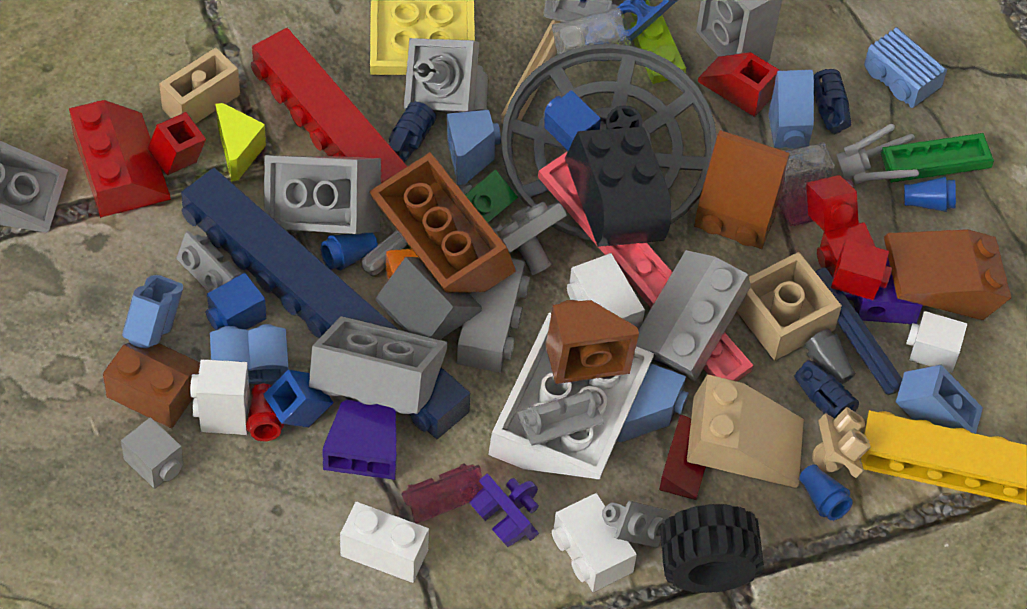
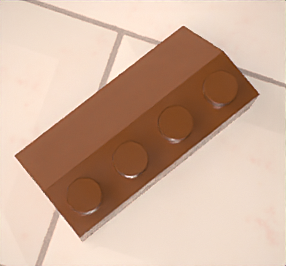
M431 152L369 191L377 205L446 293L486 292L516 272L506 245Z

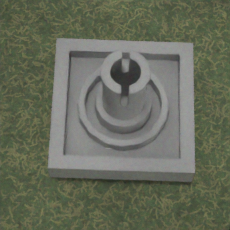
M409 38L404 109H406L410 102L417 101L426 104L433 111H474L479 42L474 40Z
M541 202L532 208L527 206L511 216L512 222L503 227L501 224L497 225L492 229L506 245L509 253L518 248L531 274L535 275L552 265V261L549 260L536 236L567 214L560 202L549 206Z

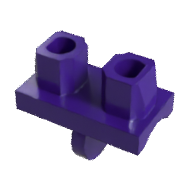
M488 473L479 480L483 488L469 503L484 521L489 519L500 508L508 514L492 528L507 547H510L525 535L531 541L539 534L519 510L525 507L529 513H533L539 507L533 499L538 491V487L533 481H526L520 485L515 478L510 479L506 483L507 488L512 492L508 497Z

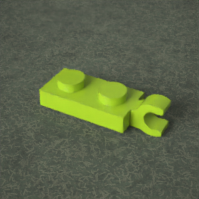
M645 0V3L650 6L649 0ZM634 13L631 14L635 22L630 23L629 29L637 24V15ZM661 15L633 40L637 48L651 51L669 60L686 73V66L664 17ZM645 67L652 84L668 81L663 75Z

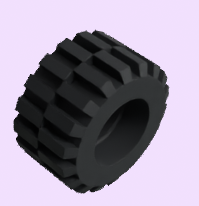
M727 504L695 506L675 513V516L666 519L665 524L660 528L664 576L668 583H672L676 588L700 593L727 591L752 582L754 578L762 573L761 570L764 569L758 518H755V514L751 511H746L745 508Z

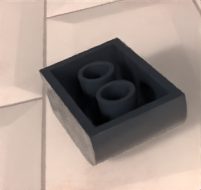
M644 127L577 131L565 156V160L597 247L664 241L671 224L670 194Z

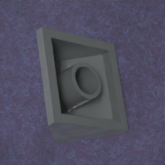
M405 257L376 297V302L405 332L437 340L442 339L482 311L481 305L468 292L446 293L418 257Z

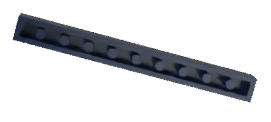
M212 168L181 192L183 206L181 211L186 221L192 226L197 225L216 248L222 247L228 252L238 268L241 270L247 269L256 278L257 283L265 292L275 294L281 300L284 308L291 315L297 314L304 320L308 329L317 338H320L341 316L398 330L215 168ZM441 367L431 398L418 414H409L411 420L419 430L423 432L428 431L434 438L438 439L469 413L471 393Z

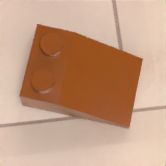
M719 130L698 203L694 227L703 229L709 234H717L735 240L745 246L763 249L776 216L790 153Z
M969 229L888 233L884 236L886 250L889 251L888 259L890 267H892L891 272L898 299L979 320L986 319L1011 299L999 245L994 236Z

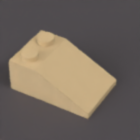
M707 374L693 397L687 462L797 488L800 476L804 419L744 383Z

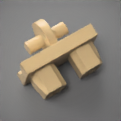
M848 407L836 418L825 413L818 420L823 442L813 450V462L823 472L838 471L845 465L849 469L850 474L857 478L864 471L861 457L871 448L869 440L860 432L865 427L864 419Z

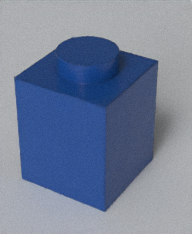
M572 90L563 97H555L545 108L544 128L566 150H569L577 131L600 130L601 118Z
M246 273L207 293L208 309L205 313L209 323L215 330L225 326H234L238 329L247 330L267 319L265 298Z
M288 369L263 394L281 424L309 428L334 403L330 396L323 393L322 390L309 387L310 373Z

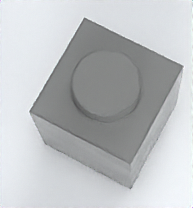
M151 417L121 440L124 460L154 489L162 482L175 478L182 466H184L181 445Z

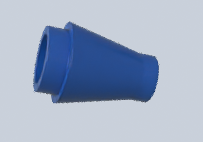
M945 176L915 184H904L905 206H916L947 212V209L956 208L955 180H946Z
M373 232L330 235L326 241L321 242V256L325 265L330 270L336 268L341 271L365 257L378 246Z
M815 464L808 466L801 472L799 480L805 486L821 517H827L830 521H834L843 517L850 510L853 500L850 497L849 489L827 475Z

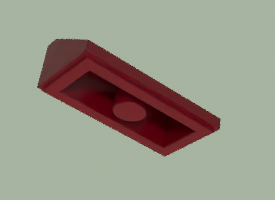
M680 414L661 477L659 490L697 500L706 466L687 462L691 419Z

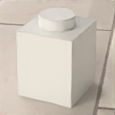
M924 311L920 325L912 323L906 344L913 346L909 360L930 367L942 365L948 372L953 373L967 323Z

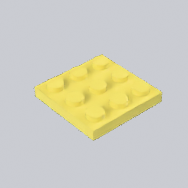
M371 0L370 75H406L409 38L475 41L474 0Z

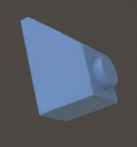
M813 70L777 71L768 113L774 148L787 147L795 149L809 147L814 126Z
M489 110L447 114V143L458 185L466 184L495 160V145L501 144L499 124H493Z
M650 364L617 441L624 442L670 425L675 412L682 414L689 395L688 392L683 391L686 376Z
M942 365L904 372L896 403L912 420H927L934 425L952 429L963 428L975 434L983 409Z

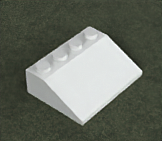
M548 313L492 431L488 455L526 470L600 479L653 360L654 353L636 346L630 374L555 384L546 349L551 313ZM586 389L599 393L601 406H597L604 424L531 446L518 417V411L581 393Z

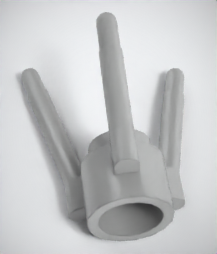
M889 124L861 141L844 147V152L836 154L844 179L854 178L855 183L859 184L871 180L918 176L919 171L916 169L865 173V170L871 169L868 158L881 154L882 147L905 144L913 141L915 136L909 134L866 151L864 147L895 129L894 124Z

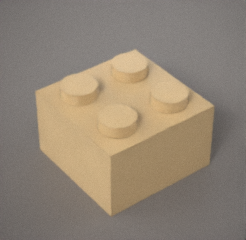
M800 252L749 277L751 287L736 312L774 361L805 346V343L820 331L830 329L832 332L835 330L842 305Z

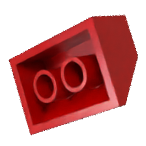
M106 100L69 108L73 136L100 218L171 200L161 167L148 150L151 138L141 112Z

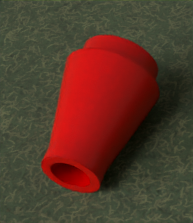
M265 383L257 384L252 388V397L246 421V428L255 440L263 442L276 439L284 427V424H281L263 395L271 387V385Z

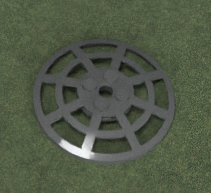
M587 45L568 50L546 61L521 83L512 97L504 117L501 136L503 162L509 181L518 197L526 206L532 208L537 205L532 198L549 190L540 179L523 186L518 177L513 159V135L517 134L534 140V157L538 172L547 165L545 144L565 149L544 128L545 113L540 119L538 127L517 120L529 96L550 77L561 93V97L570 90L580 99L598 93H614L611 107L593 109L601 118L600 130L606 129V120L610 111L617 106L626 105L628 96L645 103L653 109L656 114L642 122V127L646 131L650 144V134L664 125L668 129L672 142V155L654 152L659 167L669 169L664 177L668 190L672 187L680 170L701 171L698 182L689 197L677 210L671 213V224L684 216L699 200L717 138L715 122L709 104L699 87L684 71L669 60L651 51L628 45ZM590 61H621L617 81H595L574 88L564 72L565 69ZM635 64L647 67L663 75L675 84L683 94L666 106L652 93L632 85L631 80ZM690 106H693L697 112L703 129L705 142L704 157L683 156L682 134L675 117ZM560 220L551 225L566 234L591 240L583 229L568 225Z

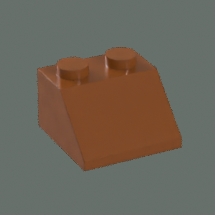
M566 300L560 304L553 305L546 349L555 384L630 374L639 337L638 327L592 300Z
M130 343L124 344L103 372L106 396L172 429L194 398L191 397L192 374H199L200 362L160 343L149 348L136 347Z

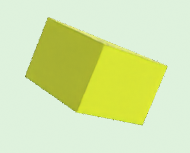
M224 103L215 104L217 127L231 182L237 181L266 146L265 124Z

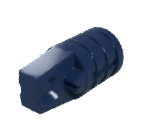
M825 69L815 73L814 96L818 111L827 130L832 134L840 133L851 126L849 101L841 74L836 69Z
M417 101L408 104L389 137L390 147L404 163L413 151L421 146L427 133L436 121L434 111L426 104Z
M807 360L795 373L794 377L809 399L816 404V407L823 411V414L827 413L831 417L836 418L846 407L854 412L858 409L859 401L838 382L834 375H831L814 361Z

